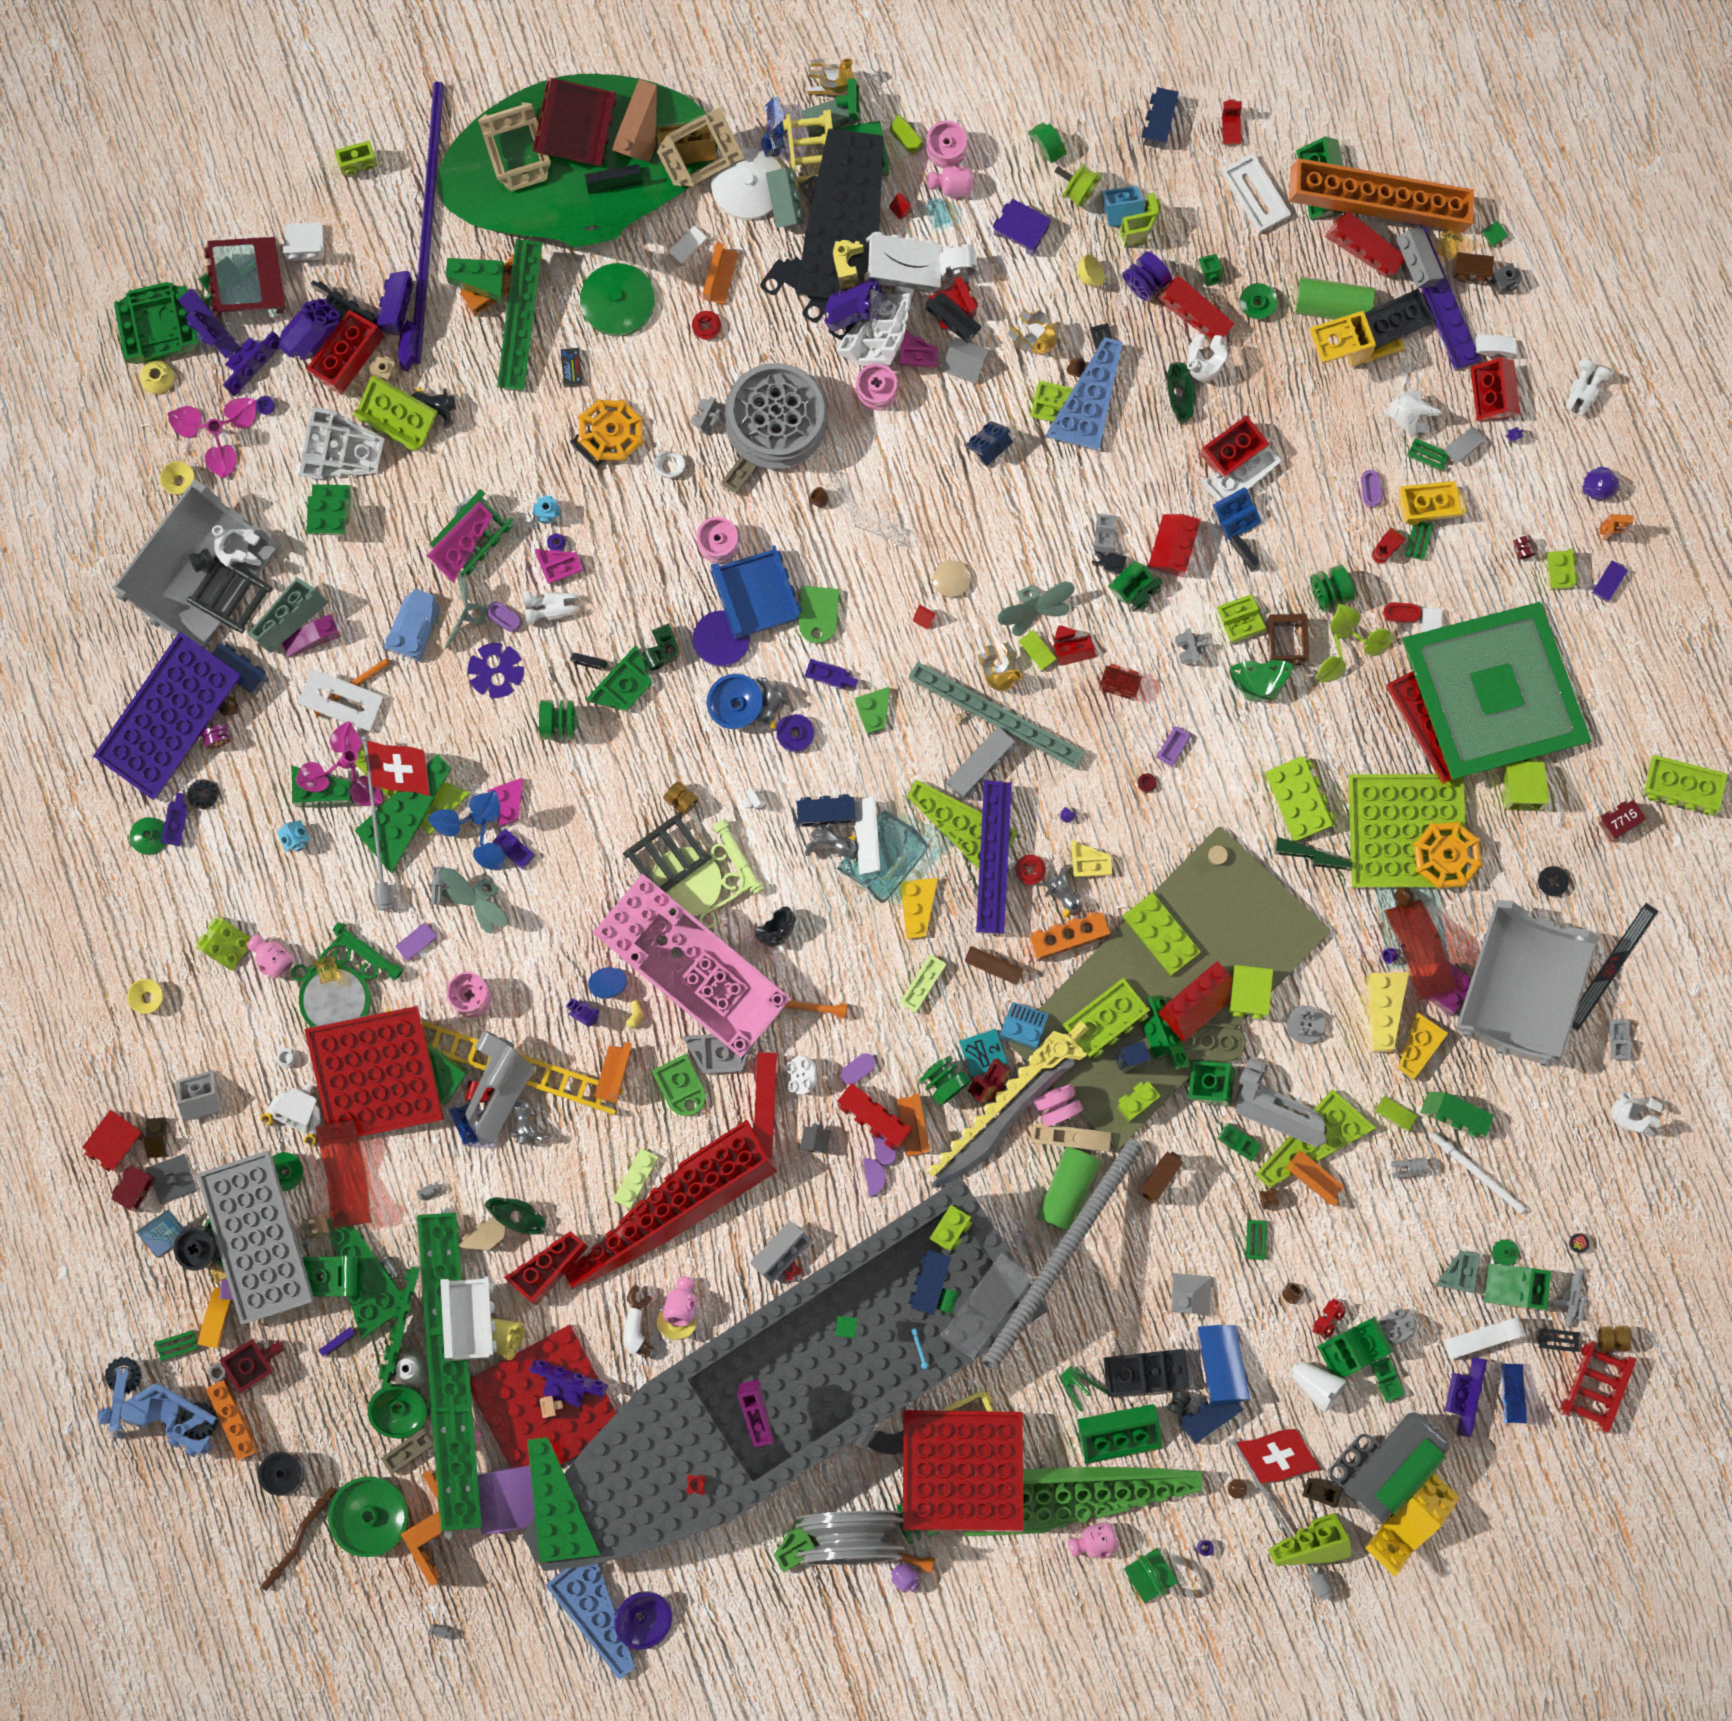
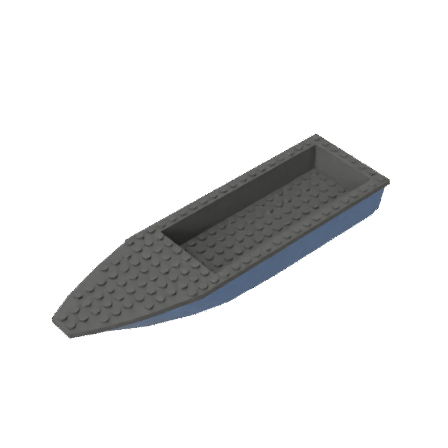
M962 1177L958 1178L645 1383L589 1442L564 1473L601 1555L540 1562L535 1516L522 1538L542 1570L550 1571L590 1566L651 1550L732 1521L989 1351V1348L992 1347L999 1333L1005 1328V1324L1008 1323L1021 1300L1027 1295V1291L1032 1286L1031 1282ZM950 1205L966 1215L971 1216L970 1222H972V1225L967 1233L962 1232L959 1236L961 1242L956 1250L952 1248L949 1252L929 1238ZM928 1250L951 1257L942 1288L959 1293L953 1314L946 1313L943 1316L941 1315L942 1311L936 1309L934 1316L912 1310V1305L908 1304L911 1292L916 1293L918 1285H915L914 1282L917 1273H922L923 1266L920 1265L923 1253L927 1254ZM1043 1301L1030 1321L1027 1322V1325L1049 1311ZM837 1316L857 1318L856 1338L835 1336ZM914 1328L917 1331L925 1361L929 1364L928 1369L925 1370L921 1367L922 1361L911 1331ZM759 1379L765 1397L774 1443L754 1448L737 1394L740 1383ZM692 1474L698 1477L704 1475L707 1480L704 1484L705 1494H687L688 1481L686 1478L688 1475Z

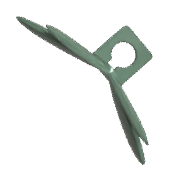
M459 571L457 579L464 611L451 632L444 650L448 648L453 638L457 635L463 621L483 624L485 620L486 606L468 602L467 581L465 575L464 578L462 577L461 571ZM479 609L481 617L478 619L472 618L468 614V610Z
M1061 582L1051 587L1041 596L1034 585H1030L1017 592V595L1024 604H1016L1003 609L998 615V622L1006 626L1014 624L1012 634L1019 636L1029 628L1037 613L1046 616H1062L1067 614L1070 608L1062 602L1073 594L1075 587L1071 582ZM1026 592H1033L1031 597L1023 596Z
M445 868L441 871L443 881L451 888L443 891L444 898L456 904L473 905L477 920L486 933L493 931V924L498 927H505L507 925L508 918L505 912L496 904L488 901L499 890L490 880L484 878L472 888L466 879L455 870ZM482 885H488L492 891L484 893Z

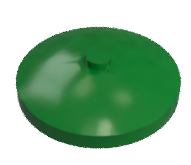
M611 263L596 269L585 280L581 289L580 305L586 321L595 330L609 336H626L638 331L649 321L654 310L655 296L650 280L642 271L628 264Z
M372 1476L356 1478L342 1486L332 1499L328 1513L329 1528L334 1540L346 1552L359 1557H375L392 1550L402 1539L401 1534L406 1531L409 1519L408 1506L400 1490L391 1482Z

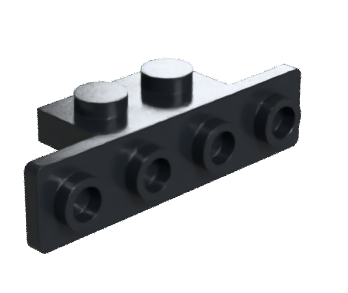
M312 280L311 285L313 289L326 296L325 300L339 312L338 324L349 310L375 324V315L371 311L360 309L359 305L353 300L347 301L338 291L332 292L323 282L319 281L317 283Z

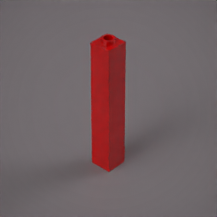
M757 1052L754 1131L771 1160H773L777 1053Z

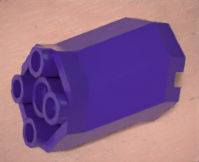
M871 279L846 291L837 290L835 291L836 293L830 294L825 307V313H828V318H825V324L829 330L837 331L861 319H876L879 314L880 305L885 299V292H882V287L878 280Z
M321 298L302 304L301 310L281 331L279 348L288 357L300 356L299 359L304 361L314 357L317 350L336 330L340 317L339 312L327 303L325 299Z

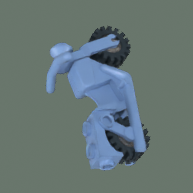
M119 1357L117 1360L115 1358L112 1363L108 1364V1368L105 1370V1380L108 1387L114 1391L112 1408L107 1407L100 1410L97 1415L99 1425L110 1423L109 1431L111 1435L122 1440L126 1437V1434L120 1431L122 1428L120 1424L121 1419L124 1423L143 1429L147 1427V1424L160 1420L166 1424L165 1435L168 1438L167 1442L176 1448L178 1446L185 1449L184 1452L193 1458L195 1456L201 1458L203 1454L206 1455L212 1446L209 1436L213 1434L212 1432L216 1430L218 1425L216 1412L211 1405H207L205 1402H195L193 1404L158 1383L151 1385L125 1402L126 1393L130 1394L132 1390L135 1391L136 1387L141 1383V1369L136 1361L131 1360L130 1357ZM181 1409L184 1413L181 1415V1424H177L179 1410Z

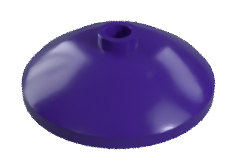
M651 1591L635 1593L624 1600L616 1612L614 1620L616 1635L625 1646L631 1649H649L660 1643L669 1632L672 1624V1611L668 1602L658 1593Z

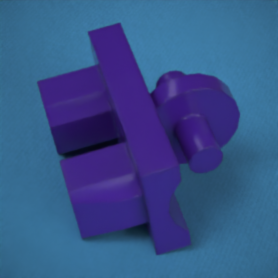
M572 998L566 1005V1008L571 1011L568 1015L587 1027L593 1026L597 1022L600 1011L580 999L577 1001Z

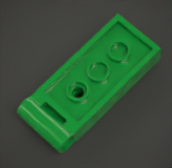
M427 1042L440 1102L446 1105L469 1071Z
M357 1256L302 1257L314 1297L357 1296ZM322 1273H323V1275H324V1279H323V1280L320 1279V1275H321Z

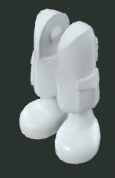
M1588 359L1580 360L1579 368L1581 375L1579 379L1574 380L1566 403V409L1571 411L1577 399L1583 401L1577 413L1579 416H1584L1590 405L1595 402L1600 393L1598 386L1603 381L1611 379L1613 375L1609 369L1598 367L1590 385H1588L1587 381L1596 367Z
M529 590L523 591L527 625H533L537 619L546 617L548 620H554L578 613V606H564V603L577 600L575 593L549 592L545 593L544 597L539 598L534 597ZM538 606H546L545 609L541 610L531 609Z

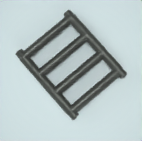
M216 555L214 557V566L210 568L194 594L188 596L186 601L243 634L246 629L245 625L266 593H270L273 587L235 564L230 567L224 565ZM223 566L230 571L208 605L199 601L220 567ZM238 575L244 578L245 581L223 614L214 609L235 576ZM251 584H254L260 590L237 623L229 617Z
M681 813L671 817L623 853V856L631 860L640 874H644L657 885L635 854L645 847L669 880L659 887L664 892H667L712 858L709 853H705L684 824ZM675 824L700 857L691 865L666 831ZM658 836H661L684 868L677 875L672 873L651 844V841Z

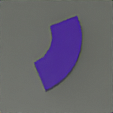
M406 320L398 345L399 364L401 369L406 372L409 371L416 359L415 341L418 335L417 328L409 320Z

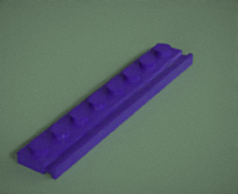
M1422 227L1444 278L1432 287L1420 289L1435 319L1434 323L1454 371H1456L1457 369L1476 364L1481 359L1479 354L1476 353L1475 344L1427 229Z
M984 780L976 933L1004 935L1012 782Z

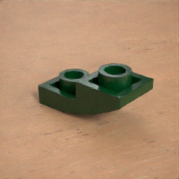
M1160 577L1151 581L1137 595L1131 607L1133 612L1137 609L1141 611L1148 607L1151 599L1149 594L1153 596L1161 591L1160 588H1162L1163 582Z

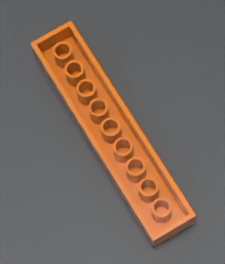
M1298 158L1290 167L1289 202L1465 232L1473 224L1474 189Z

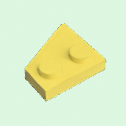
M1071 840L1073 878L1112 875L1111 855Z

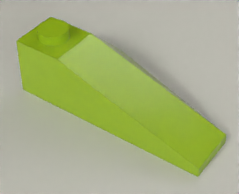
M1335 1513L1316 1518L1307 1528L1299 1529L1293 1537L1285 1538L1268 1549V1553L1275 1566L1328 1563L1351 1557L1350 1539Z

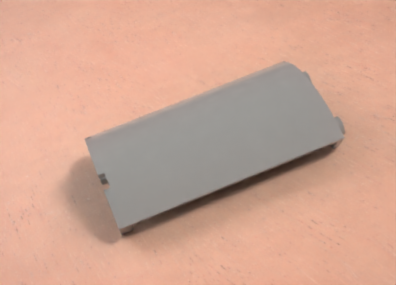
M194 479L112 589L118 593L116 595L117 598L124 603L128 601L149 617V622L155 627L161 626L175 637L181 631L205 648L223 623L186 601L188 596L194 594L210 568L204 567L202 571L195 572L189 555L193 553L198 554L201 550L207 548L213 563L215 562V536L212 533L214 526L219 525L223 529L234 530L255 529L254 534L259 536L260 540L256 545L249 543L248 551L261 561V566L257 567L244 562H237L235 565L258 577L281 544L266 531L244 520L245 517L233 508H228L207 486ZM221 566L199 601L208 605L230 570ZM238 575L235 576L214 609L223 614L245 579Z
M1497 900L1456 1028L1462 1032L1464 1037L1474 1039L1494 1048L1501 1055L1508 1056L1510 1054L1538 1062L1540 1065L1551 1068L1552 1065L1560 1066L1599 938L1591 930L1569 926L1563 929L1554 926L1555 922L1542 917L1535 919L1529 916V911L1523 909L1514 901Z

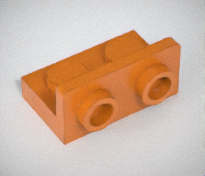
M1610 514L1600 524L1599 533L1602 535V540H1607L1613 533H1623V531H1626L1633 524L1634 515Z

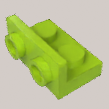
M1568 548L1567 551L1547 552L1550 590L1573 589L1576 583H1578V572H1575L1574 568L1577 558L1576 554L1573 553V548Z
M950 1205L929 1239L949 1252L952 1248L956 1250L961 1242L959 1236L962 1232L967 1233L972 1225V1222H970L971 1216Z

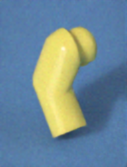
M639 1000L630 1002L633 1013L630 1019H627L626 1025L631 1029L638 1027L644 1018Z

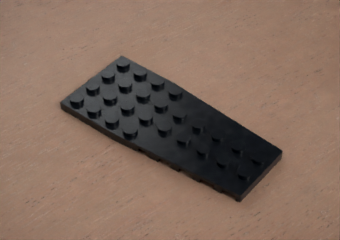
M828 129L804 238L797 295L829 299L830 294L836 293L835 291L848 290H841L833 257L835 242H841V240H848L854 244L855 241H859L863 245L864 253L852 256L847 264L850 267H856L859 284L864 282V275L868 272L869 243L866 242V238L874 232H879L883 135Z

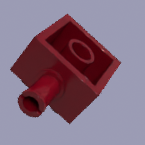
M251 1339L219 1359L238 1393L244 1394L277 1373L271 1364V1359L285 1351V1347L278 1340L264 1349L257 1339Z

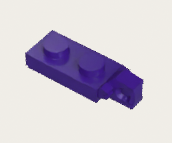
M810 659L804 675L807 679L845 690L846 686L856 689L858 685V679L850 677L851 673L845 669L814 659Z
M177 792L175 802L170 801L161 838L162 844L177 847L181 845L188 810L187 804H183L185 795L183 793Z

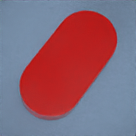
M1391 602L1383 609L1384 618L1389 622L1415 623L1422 614L1420 607L1413 603Z

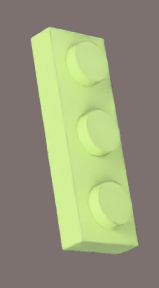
M930 954L899 1004L916 1014L944 970L946 963Z
M641 1148L613 1200L631 1209L658 1157Z

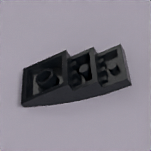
M1185 1349L1103 1358L1108 1397L1190 1388Z

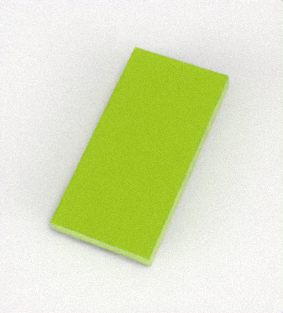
M1153 892L1122 916L1170 977L1201 953Z

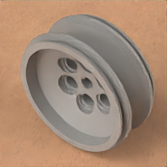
M769 363L757 366L744 373L734 383L728 394L725 405V425L728 438L740 456L756 466L767 469H786L796 466L815 453L825 435L827 404L820 386L809 374L795 366L782 363ZM777 392L780 396L775 398L771 394ZM790 401H794L797 403V405L789 406L787 403ZM763 402L764 405L762 407H758L755 405V403ZM773 411H778L779 415H774ZM761 419L765 423L758 425L755 421ZM790 419L797 420V423L790 424L788 421ZM774 428H779L781 432L776 434L773 433L772 430Z
M890 1510L846 1511L800 1516L798 1520L802 1521V1523L796 1524L795 1528L803 1529L804 1533L816 1537L819 1545L809 1551L797 1553V1557L804 1558L803 1561H800V1564L804 1565L855 1564L902 1559L903 1556L898 1555V1553L904 1552L905 1547L889 1545L882 1542L884 1533L896 1528L897 1524L903 1523V1518H896L897 1515H900L899 1511Z

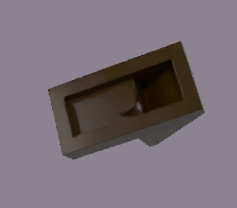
M165 1117L146 1118V1136H143L147 1158L167 1157V1120Z
M1308 1477L1302 1496L1337 1508L1343 1489Z

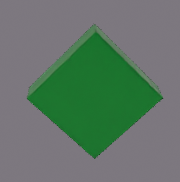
M1498 221L1481 232L1491 247L1508 236Z
M837 1316L835 1336L856 1338L857 1318Z

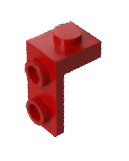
M1229 99L1223 102L1221 108L1223 145H1240L1242 142L1240 120L1242 101Z

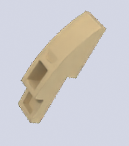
M1033 1123L1031 1143L1110 1152L1112 1132L1054 1125L1045 1127L1044 1124Z

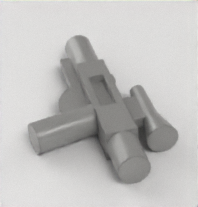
M1576 1268L1575 1275H1571L1569 1289L1563 1293L1562 1299H1552V1307L1567 1308L1565 1326L1568 1327L1573 1326L1576 1311L1579 1312L1576 1319L1584 1321L1586 1299L1582 1298L1581 1302L1578 1301L1582 1291L1581 1281L1584 1271L1581 1268Z

